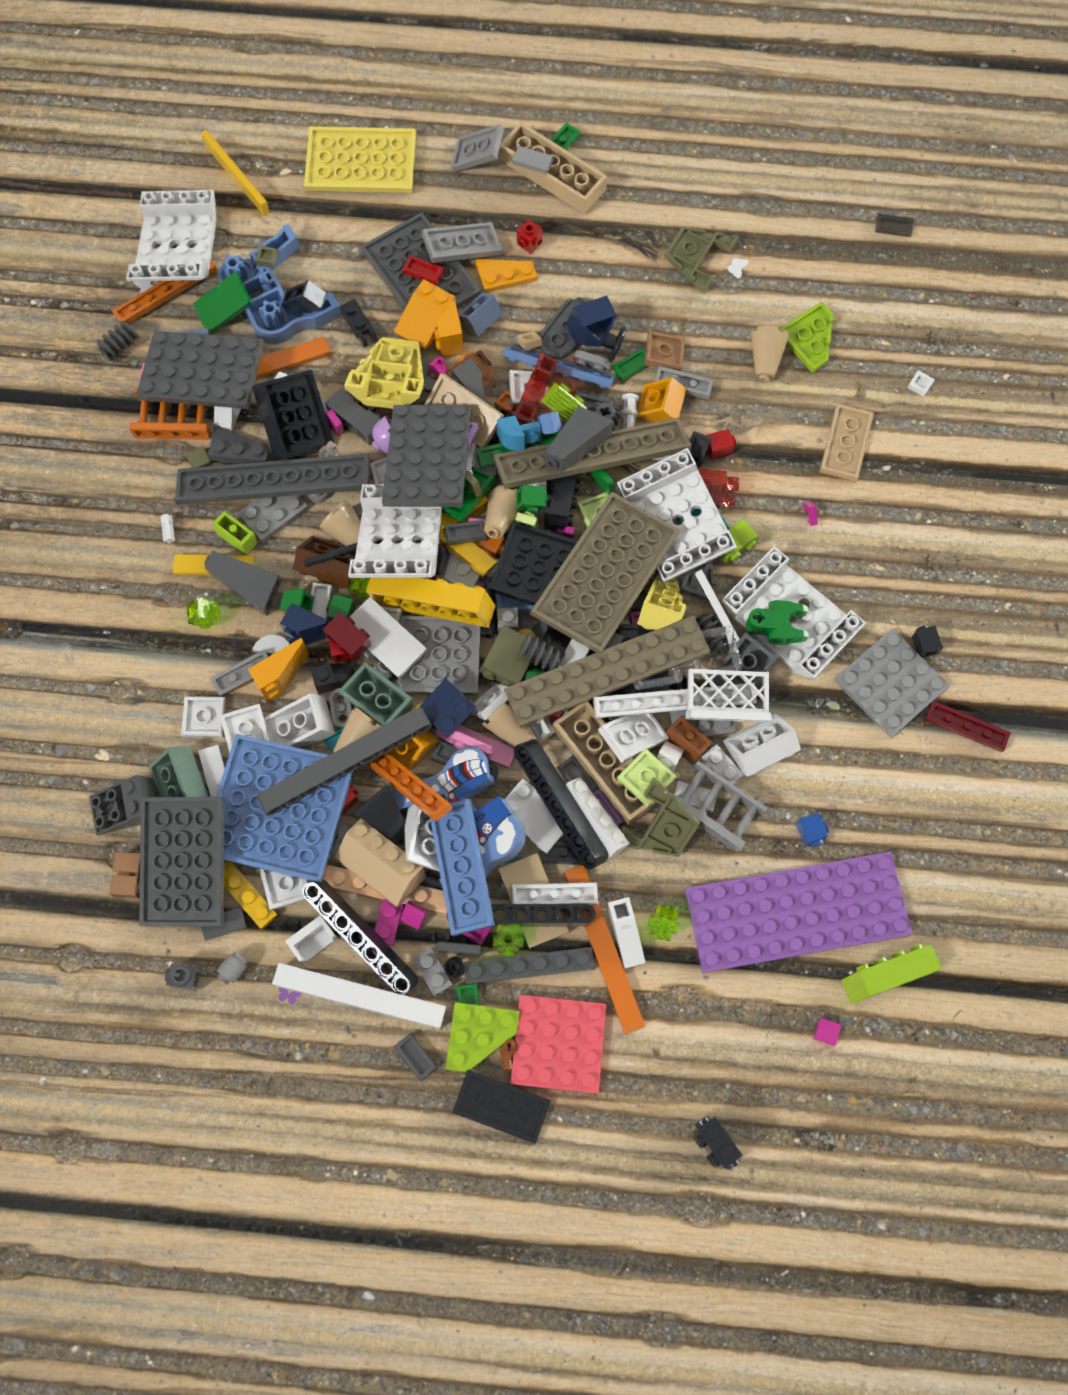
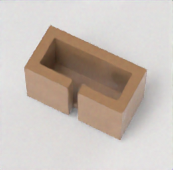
M115 852L112 871L117 872V875H112L109 894L114 898L140 899V853Z

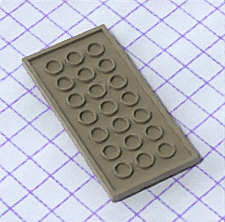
M611 492L532 608L530 615L594 652L602 653L675 541L680 529Z

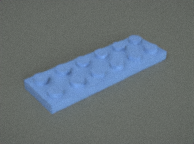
M470 799L450 803L452 810L437 822L430 818L452 936L495 926Z

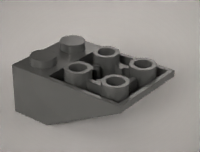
M134 775L89 796L97 836L141 825V798L156 797L153 778Z

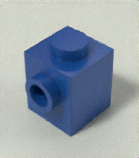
M819 812L801 818L796 823L805 847L811 845L814 848L824 844L823 841L828 837L829 829L826 822H822Z

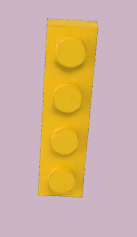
M224 861V887L260 929H264L278 914L274 910H270L269 904L233 862Z

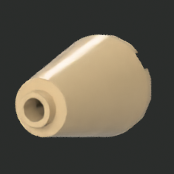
M759 326L756 331H754V328L751 331L755 375L762 382H769L770 379L775 377L789 338V332L785 329L784 332L778 331L779 327Z
M501 485L495 487L490 493L484 531L490 538H501L511 528L513 521H516L517 513L523 514L525 511L516 510L517 489H504V486Z
M343 501L336 507V511L330 512L321 523L320 529L343 545L348 546L358 542L361 520L350 503Z
M507 702L488 717L489 723L486 721L482 723L485 728L514 748L531 739L538 740L530 725L519 728L511 706Z
M355 706L348 717L333 752L382 726Z

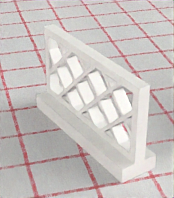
M688 669V711H686L685 720L763 723L771 721V712H769V672ZM694 674H701L706 680L700 687L694 683ZM716 675H720L726 681L720 688L711 681ZM735 676H740L746 682L739 689L731 682ZM755 677H763V686L759 690L751 683ZM707 683L716 691L710 698L701 690ZM727 684L735 691L729 699L721 691ZM747 685L755 692L749 700L741 692ZM697 693L706 700L702 706H693V697ZM717 694L726 701L721 707H716L711 701ZM737 695L745 701L741 708H737L731 702ZM757 695L763 700V709H757L751 703Z

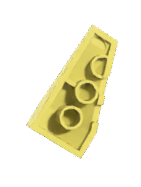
M657 573L643 603L638 625H642L643 628L648 630H657L683 618L686 605L682 603L683 596L679 594L680 587L677 578L664 583L660 573Z

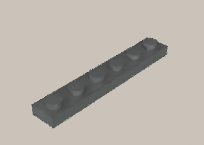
M592 947L464 962L466 984L489 983L595 969Z

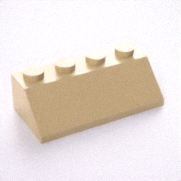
M361 819L346 833L335 856L338 862L397 908L426 877L424 866L406 861V853Z

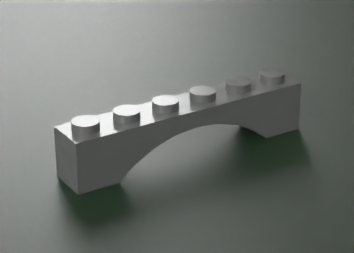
M470 358L452 370V379L488 404L483 392L482 371L473 359ZM496 429V431L494 432V435L497 437V439H496V440H497V443L500 444L501 442H500V440H499V438H498L497 429Z

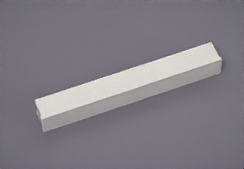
M278 963L272 982L273 985L279 988L440 1030L446 1011V1006L282 963Z

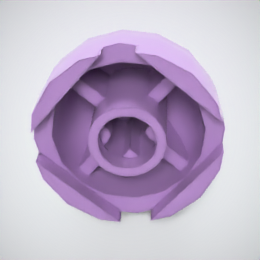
M388 416L381 418L372 429L373 446L378 452L382 450L385 454H388L392 421Z

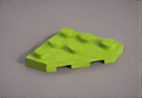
M822 301L778 330L784 332L785 329L789 332L788 347L811 373L826 365L829 358L834 314Z
M455 1002L445 1069L467 1072V1070L475 1067L503 1045L507 1039L517 1034L520 1011Z

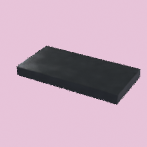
M467 1070L452 1113L536 1144L551 1100Z

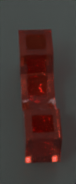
M542 352L513 416H516L519 425L532 423L542 396L559 361Z

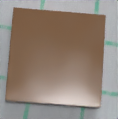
M648 331L644 365L656 368L662 366L681 371L685 338Z

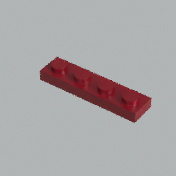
M936 701L931 702L924 720L999 752L1005 750L1011 734L1007 730Z

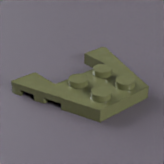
M682 226L665 252L664 258L705 294L713 282V277L699 271L700 265L713 245L731 253L739 236H725L721 232H716L715 234L707 233L703 229Z
M653 777L643 796L661 804L658 812L643 835L625 826L620 831L630 843L628 846H632L633 849L640 850V848L652 850L654 853L679 857L698 828L699 820Z

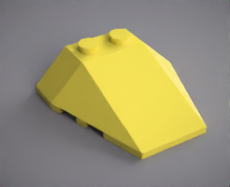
M382 337L369 351L368 357L362 359L359 362L360 365L355 370L352 369L349 372L344 385L348 392L367 406L393 409V405H410L420 398L424 386L419 341Z

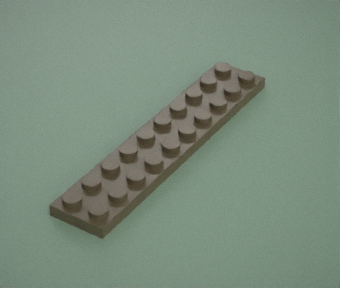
M674 418L612 431L609 438L563 472L551 469L545 465V451L550 444L525 448L523 451L495 454L494 462L504 489L673 455L686 448L691 451L692 445L680 419Z
M693 615L605 649L602 653L597 652L506 687L504 692L519 728L562 710L564 711L593 700L594 697L603 696L710 654V649Z

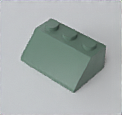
M366 662L338 691L339 694L381 726L404 715L413 708L412 697Z
M190 745L168 747L148 766L159 797H208Z

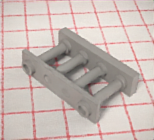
M697 761L692 768L697 771V774L683 795H675L674 797L699 820L700 828L735 852H738L746 843L742 840V834L755 814L762 815L768 808L764 806V802L760 799L752 798L718 775L706 762ZM706 777L714 783V786L701 806L695 808L689 804V799L703 778ZM721 789H723L732 797L719 817L712 820L707 816V810ZM741 801L749 809L735 831L730 832L724 828V823L737 803Z

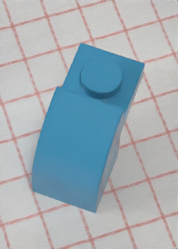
M515 415L496 419L498 438L507 449L523 451L526 444L541 441V425L539 421L519 425Z

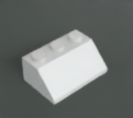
M777 714L771 716V721L765 723L758 722L723 740L736 766L746 777L754 775L758 771L772 766L776 762L790 757L801 750L795 729Z

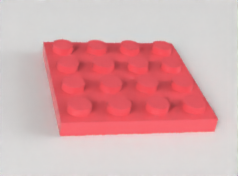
M520 995L518 1008L520 1013L515 1037L518 1047L513 1056L511 1085L599 1094L606 1004Z

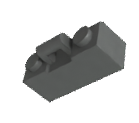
M340 388L325 403L327 412L330 410L334 411L345 427L370 445L374 441L372 429L382 418L378 413L374 414L377 407L364 405L358 399L355 401L356 398L350 392Z

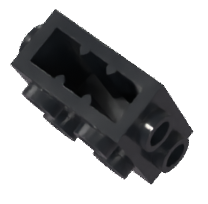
M704 1116L694 1124L696 1129L693 1130L695 1134L693 1140L700 1149L705 1148L709 1154L706 1158L714 1168L731 1170L740 1163L739 1158L743 1154L715 1116L711 1118Z

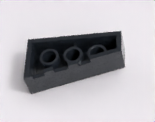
M579 474L552 479L547 507H545L544 511L545 530L556 531L557 528L565 529L568 526L572 527L574 515H571V511L576 509L577 498L574 496L575 492H579L581 480H578Z

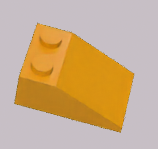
M423 280L412 294L394 333L406 340L419 341V347L426 350L435 338L434 329H437V319L452 301L456 303L455 296Z
M302 638L248 669L267 702L281 696V693L287 689L308 658L309 653Z

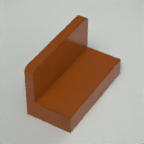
M680 716L666 731L669 737L667 741L684 749L682 757L691 765H694L698 758L712 744L708 738L685 720L683 716Z

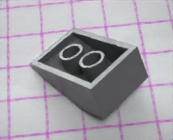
M745 632L716 670L769 672L781 656L752 633ZM716 675L711 679L716 686H722L726 682L720 675ZM735 676L731 680L734 685L746 683L740 676ZM755 677L751 683H754L756 687L763 680V677Z

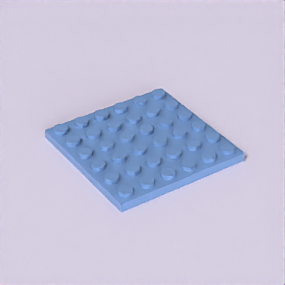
M236 734L216 797H225L224 861L304 880L322 882L354 771L271 816H265L256 798L260 792L328 755Z

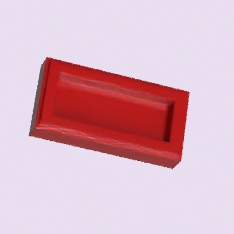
M411 255L402 269L403 274L422 281L426 280L437 286L444 273L443 267Z

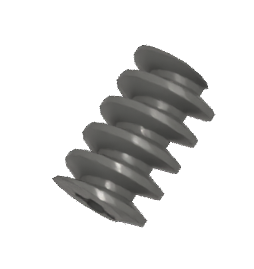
M120 321V327L115 325L114 331L108 330L109 336L103 334V341L96 339V343L103 356L110 361L109 354L116 357L115 350L121 353V345L128 348L126 341L133 344L132 337L134 336L139 339V336L129 324Z
M707 613L696 618L710 649L711 658L726 652L728 646L732 643L731 641H724L728 637L727 634H720L724 630V627L717 628L720 620L713 621L717 616L716 613Z
M528 633L519 648L521 650L520 657L522 658L528 654V662L535 658V666L542 662V670L549 666V671L558 668L565 653L560 655L559 649H555L552 652V645H548L545 648V641H541L538 644L539 638L534 637L531 640V633Z

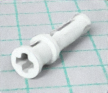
M624 394L622 396L624 405L621 411L624 418L623 429L635 427V419L638 416L636 408L639 401V396L636 394Z

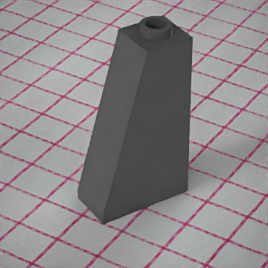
M578 406L545 451V465L551 469L563 472L611 436L613 420Z
M213 550L211 555H208L205 560V569L210 575L263 615L267 616L282 582L279 574Z

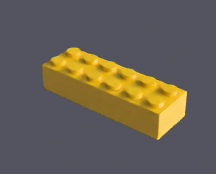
M427 577L370 578L366 589L370 597L380 606L400 608L404 612L489 628L495 610V604L484 588L474 586L473 588L466 587V585L458 582L450 584L442 579L434 581L429 580Z

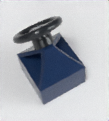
M607 295L573 307L566 322L575 344L591 347L603 346L610 349L611 352L608 357L610 362L614 361L627 330L625 326H622L617 336L610 333L616 313Z

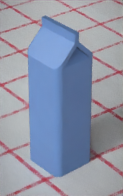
M548 411L534 415V421H539L541 425V434L561 431L562 426L557 411Z

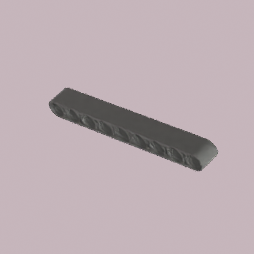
M422 707L415 708L260 792L256 798L265 816H271L424 733L432 727V724Z

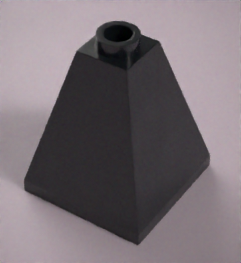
M386 784L352 815L358 820L365 821L393 842L402 844L405 841V820L390 788Z

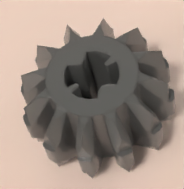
M605 399L603 403L597 401L595 406L590 408V411L613 420L612 431H614L615 426H619L622 415L619 411V406H614L613 400L610 403H606Z

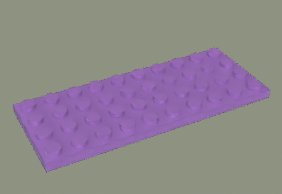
M891 852L685 888L702 974L913 935Z

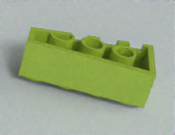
M922 944L911 947V952L905 954L904 950L892 954L893 959L887 960L886 957L874 961V966L869 967L867 963L857 967L856 973L841 980L851 1005L941 970L942 967L932 945L923 947Z

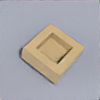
M534 331L517 335V342L524 350H533L535 347L542 346V339Z

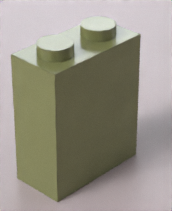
M503 625L479 672L483 673L485 678L489 680L495 679L501 682V685L508 687L519 683L530 661H527L528 654L522 658L520 657L521 650L519 648L526 636Z

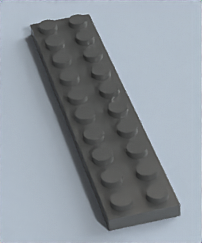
M367 453L178 469L175 502L177 505L358 491L362 490V484H369L370 456Z

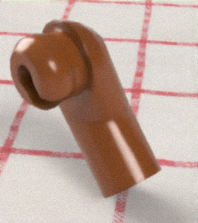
M512 1038L507 1039L500 1049L503 1071L513 1069L512 1057L517 1050L518 1044Z

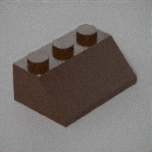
M311 536L297 547L293 569L299 571L302 575L316 577L319 581L333 583L339 588H349L356 580V578L348 577L350 560L355 559L356 552L305 567L303 564L305 559L344 547Z

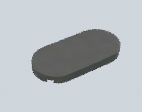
M583 297L568 299L557 310L539 335L542 339V346H539L544 355L560 360L573 353L579 344H575L566 322L573 307L589 302L588 299Z

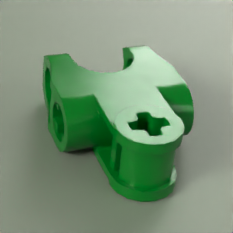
M771 601L768 603V609L756 608L750 612L746 620V628L752 634L768 635V642L771 644L788 645L806 642L808 632L792 627L789 619L806 616L808 607L791 601Z

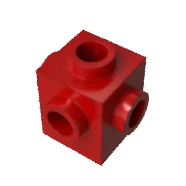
M529 219L517 228V245L529 254H532L543 241L542 228Z

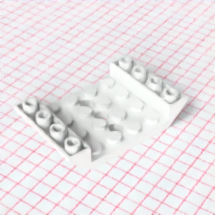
M214 191L142 192L139 206L144 219L136 263L129 264L126 280L175 281L208 278L217 222Z
M688 448L617 482L624 499L680 529L675 541L657 567L664 583L737 548ZM694 509L702 510V513L697 517L691 515ZM682 517L684 521L681 525L673 524L675 518Z
M362 484L360 496L362 517L355 559L350 560L348 577H433L436 572L442 507H383L382 495L384 484ZM378 540H382V542H381L380 544H375V543H374V542H376V541H378ZM397 540H402L399 544L394 543ZM416 540H422L421 543H414Z
M774 546L722 599V603L733 621L746 632H749L746 628V620L752 610L756 608L768 609V603L774 600L791 601L797 604L800 601L807 602L809 608L806 616L796 618L795 622H790L795 629L808 632L806 642L777 645L769 643L768 635L766 634L753 635L781 656L779 660L794 673L815 679L863 628L866 622L852 610L847 614L840 610L787 565L789 558Z

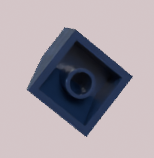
M291 603L280 622L288 642L293 643L302 638L306 646L328 639L323 631V628L329 624L327 619Z
M445 678L419 707L423 708L431 723L445 736L449 737L471 714L476 705Z

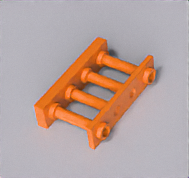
M134 388L135 395L137 394L138 388ZM139 400L141 401L139 421L130 422L129 429L134 438L210 440L211 438L209 427L207 424H204L205 405H198L195 423H185L187 404L179 403L177 422L166 423L168 402H160L158 422L147 423L149 401Z

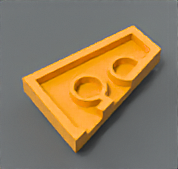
M475 259L484 293L538 281L533 261Z

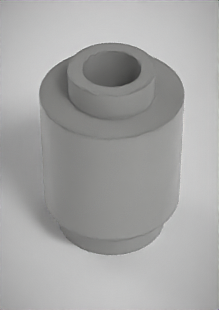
M234 951L232 955H228L216 970L219 972L217 977L225 984L229 982L234 984L246 969L245 965L248 961Z

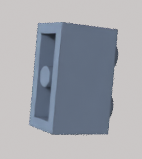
M482 292L458 314V317L465 332L478 337L491 324L495 323L503 313L495 296Z

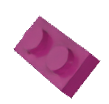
M383 899L374 931L388 946L393 947L404 904L397 908L388 900Z

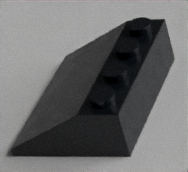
M312 370L261 382L252 386L275 461H281L335 445Z

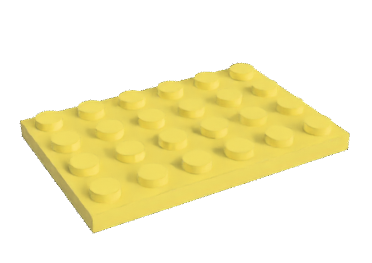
M309 126L304 180L305 191L413 193L416 129Z

